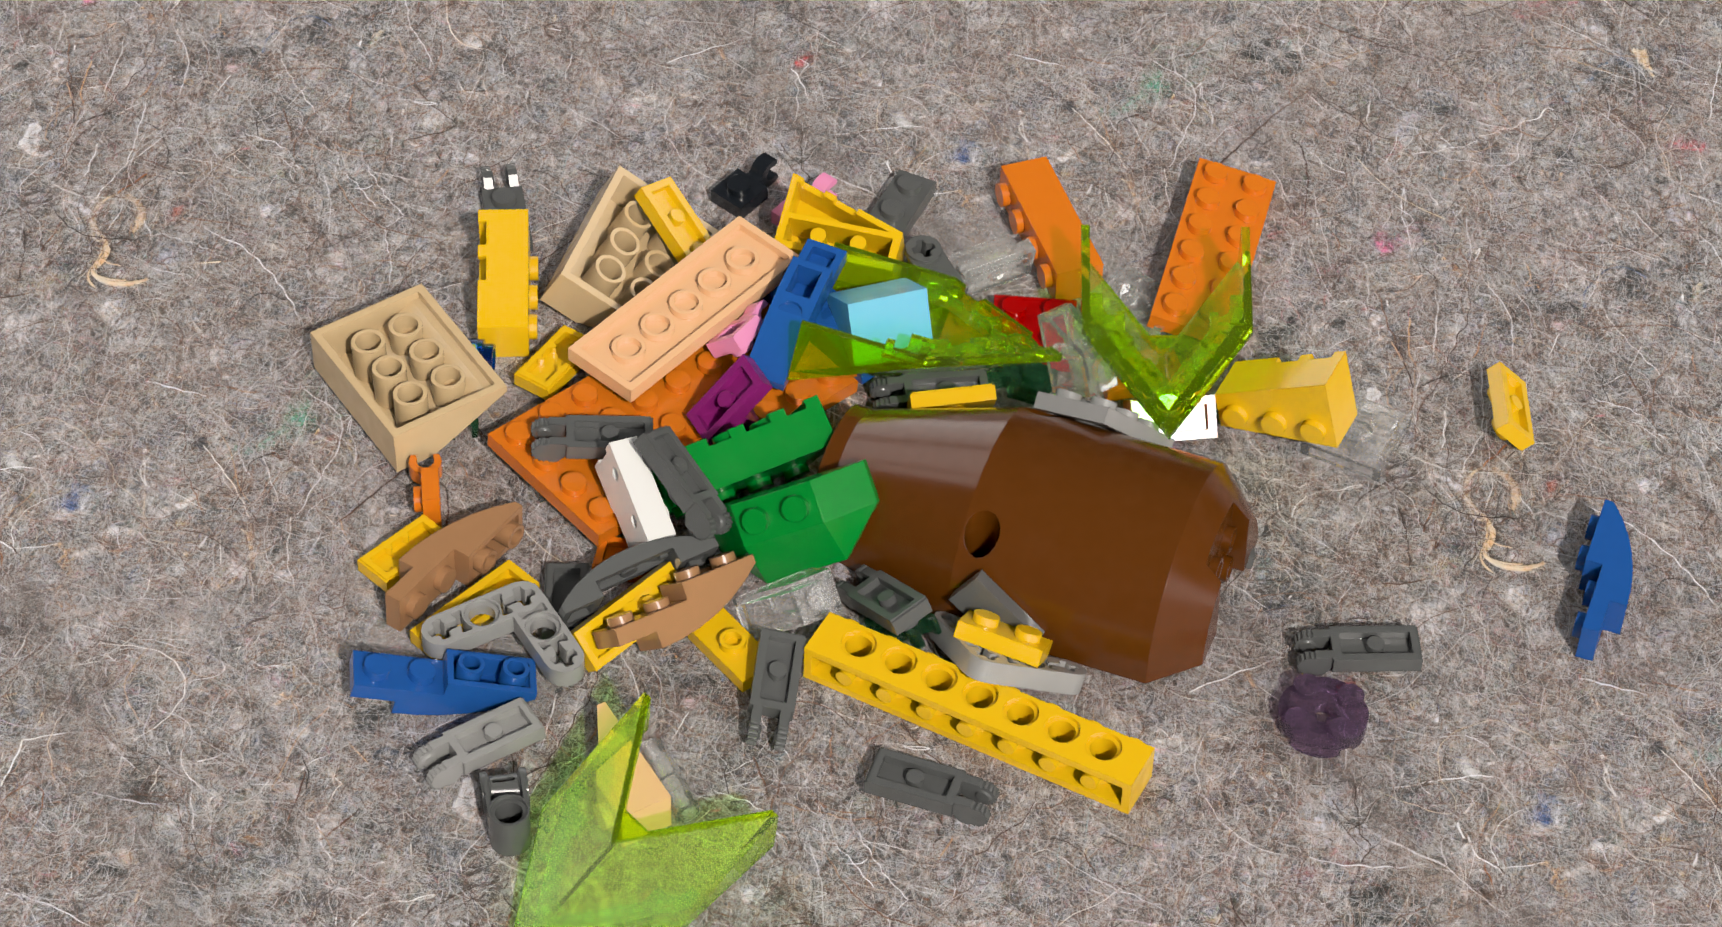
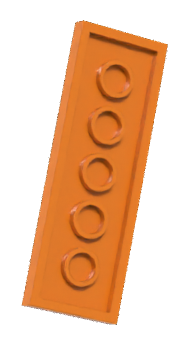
M1199 158L1147 327L1227 351L1276 181L1238 170L1219 162Z

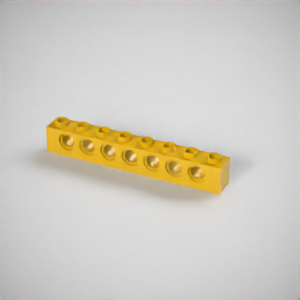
M829 612L804 647L803 677L1125 814L1130 813L1152 777L1155 747L1147 745L1137 738L1128 737L1104 727L1097 721L1088 720L1068 712L1056 704L1047 703L1025 694L1015 687L974 680L964 674L956 664L946 661L934 653L925 652L903 643L893 636L884 635L860 625L853 619H846Z

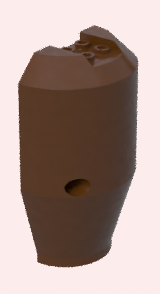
M857 404L845 413L837 425L817 474L866 459L880 499L852 554L847 560L840 561L839 563L853 571L863 564L876 571L882 570L926 596L933 610L929 615L933 617L935 612L946 611L962 617L964 614L948 599L954 590L980 570H983L1045 631L1042 637L1053 640L1049 655L1145 684L1203 664L1217 632L1221 581L1228 582L1232 569L1244 572L1253 546L1255 547L1258 538L1257 519L1226 463L1061 416L1048 414L1029 407L874 409Z

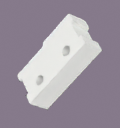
M637 436L609 442L605 448L606 455L603 459L598 460L595 465L613 513L617 517L628 548L655 539L674 537L676 535L668 508L663 502L651 469L644 463L641 453L633 444L638 438Z

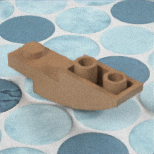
M512 502L473 513L431 534L399 559L400 580L385 593L386 624L401 632L411 621L419 619L425 613L428 605L441 593H446L452 587L455 580L470 587L480 576L488 574L495 566L496 561L507 550L515 548L523 537L522 505Z
M730 550L708 558L710 566L699 569L698 564L673 572L675 580L659 586L662 597L643 603L644 612L634 616L631 610L618 613L606 619L607 627L592 632L597 649L620 647L637 640L639 650L647 651L663 649L685 638L708 622L733 598L756 563L754 555L749 554L736 557L734 550Z

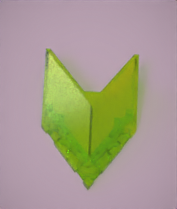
M1081 225L1079 276L1082 334L1170 440L1253 335L1250 227H1241L1237 262L1179 335H1150L1090 263V225Z
M835 242L834 247L847 251L846 263L833 286L836 292L901 278H907L927 288L933 339L912 333L907 347L896 348L894 347L896 340L887 338L886 343L882 344L802 320L787 380L889 376L1059 362L1063 354L1052 346L1046 348L1039 346L1032 338L1033 333L987 299L977 301L965 293L967 285L954 276Z
M644 692L542 808L514 927H687L774 847L779 816L773 810L650 831L640 824L626 809L643 734L649 728L651 697Z

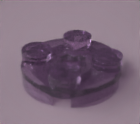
M1306 673L1300 674L1295 677L1293 685L1288 687L1280 697L1276 716L1277 727L1280 733L1283 729L1284 733L1290 738L1289 744L1303 754L1317 758L1340 756L1341 750L1347 749L1352 745V750L1355 749L1365 737L1369 719L1368 707L1364 701L1365 694L1355 684H1347L1329 677H1316ZM1322 712L1329 714L1331 717H1327L1326 721L1322 722L1317 720V714L1315 713Z

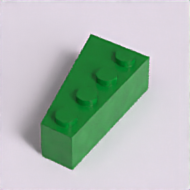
M818 395L803 400L802 404L788 416L784 408L767 414L765 418L750 425L747 432L744 425L741 424L715 436L712 439L713 445L711 446L705 438L684 447L716 489L720 500L726 503L737 498L736 492L748 489L750 494H755L774 485L773 479L784 476L788 482L810 472L808 466L825 453L834 432ZM651 470L663 502L668 508L669 515L674 514L676 520L685 518L686 513H683L679 506L670 499L667 489L654 471Z

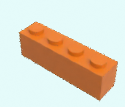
M1047 157L1002 165L1000 183L995 185L996 199L999 206L1005 207L1009 214L1012 232L1020 235L1026 259L1033 261L1036 266L1041 288H1047L1052 299L1073 300L1100 294L1104 264Z

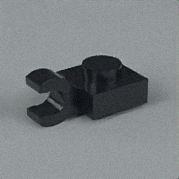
M762 153L755 159L747 174L737 168L711 189V202L735 217H746L768 199V187L778 178V174L770 170L777 164V159L767 153Z

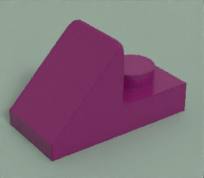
M742 354L686 415L702 439L706 438L709 445H713L712 439L730 428L743 424L746 432L749 431L748 427L760 420L753 408L773 386L754 359Z

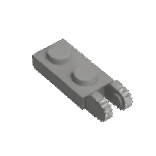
M520 697L443 732L441 737L428 742L426 745L423 744L422 747H418V750L412 755V760L420 770L432 767L431 770H428V774H426V780L431 788L439 790L446 785L449 786L456 783L463 773L467 775L545 739V727L526 701Z

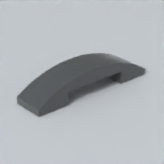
M675 536L655 539L625 549L588 572L568 594L558 611V615L566 626L574 624L597 612L604 598L602 592L647 573L663 562L670 561L676 571L696 564L700 568L710 563L708 558L714 556L719 544L715 538L700 541L699 538L696 539V536Z

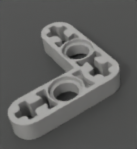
M518 581L435 614L426 619L422 624L421 639L423 650L428 656L435 659H443L446 649L469 651L515 632L550 683L562 687L572 686L581 681L585 672V656L581 646L542 590L536 584L529 581ZM480 614H487L494 618L492 623L484 626L475 625L470 620ZM538 628H549L555 634L548 639H538L532 635V632ZM559 651V656H560V658L562 659V661H563L566 665H571V666H567V667H566L562 662H561V663H557V660H556V652Z
M946 611L935 612L928 633L929 637L968 677L995 685L1066 695H1078L1080 693L1087 673L1086 669L1081 665L1066 659L1048 656L1036 668L953 637L958 620L961 617Z

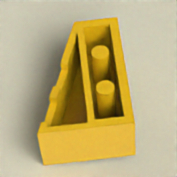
M793 173L774 239L798 255L808 238L847 251L846 263L837 279L866 285L899 279L905 258L903 232L861 209L856 211L838 201L837 196L828 191L824 193L807 184L803 177Z
M528 209L478 210L480 245H478L477 332L479 353L483 357H530V340L538 339L537 314H530V310H538V285H531V281H539L538 256H530Z
M1336 351L1332 357L1315 359L1313 354L1301 355L1297 361L1281 362L1279 357L1235 361L1214 394L1221 426L1338 448L1357 416L1346 351Z

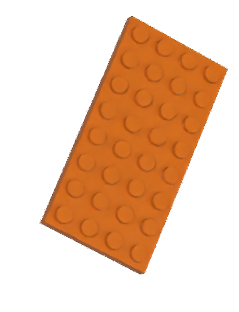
M769 303L761 311L763 321L769 309ZM810 340L784 391L772 388L753 410L760 420L765 418L767 414L784 408L788 416L802 404L803 400L818 395L823 409L826 411L857 392L858 380ZM704 344L631 403L589 375L488 433L487 445L590 541L599 547L612 537L623 533L595 469L596 463L601 459H566L564 457L558 462H548L547 460L543 462L542 460L534 459L531 453L532 442H535L534 436L531 433L532 422L535 419H539V417H566V415L651 416L653 418V430L670 426L681 443L687 446L702 440V437L686 414L739 357L728 354L714 358L706 344ZM752 349L744 355L750 357Z

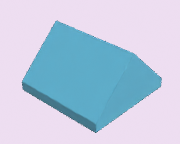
M901 278L828 294L827 302L853 367L932 351L934 345L926 287L907 278Z

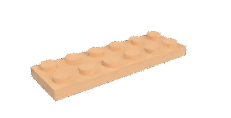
M738 216L568 347V360L631 403L730 323L744 314L748 305L759 302L779 286L793 256L798 257L799 255L741 216Z

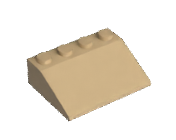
M619 165L599 190L540 299L541 301L576 323L596 327L678 263L634 197L641 187L649 184ZM700 219L711 237L719 232V230Z
M422 283L310 332L314 368L396 472L409 467L411 455H416L417 463L432 457L433 454H437L507 392V385Z

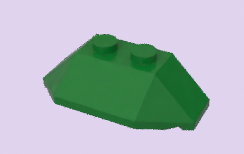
M863 459L723 503L727 508V512H730L733 523H731L732 527L729 528L730 531L721 535L714 534L719 544L720 552L734 550L736 557L753 554L756 563L750 572L767 584L847 560L859 541L872 513L880 502L867 461Z

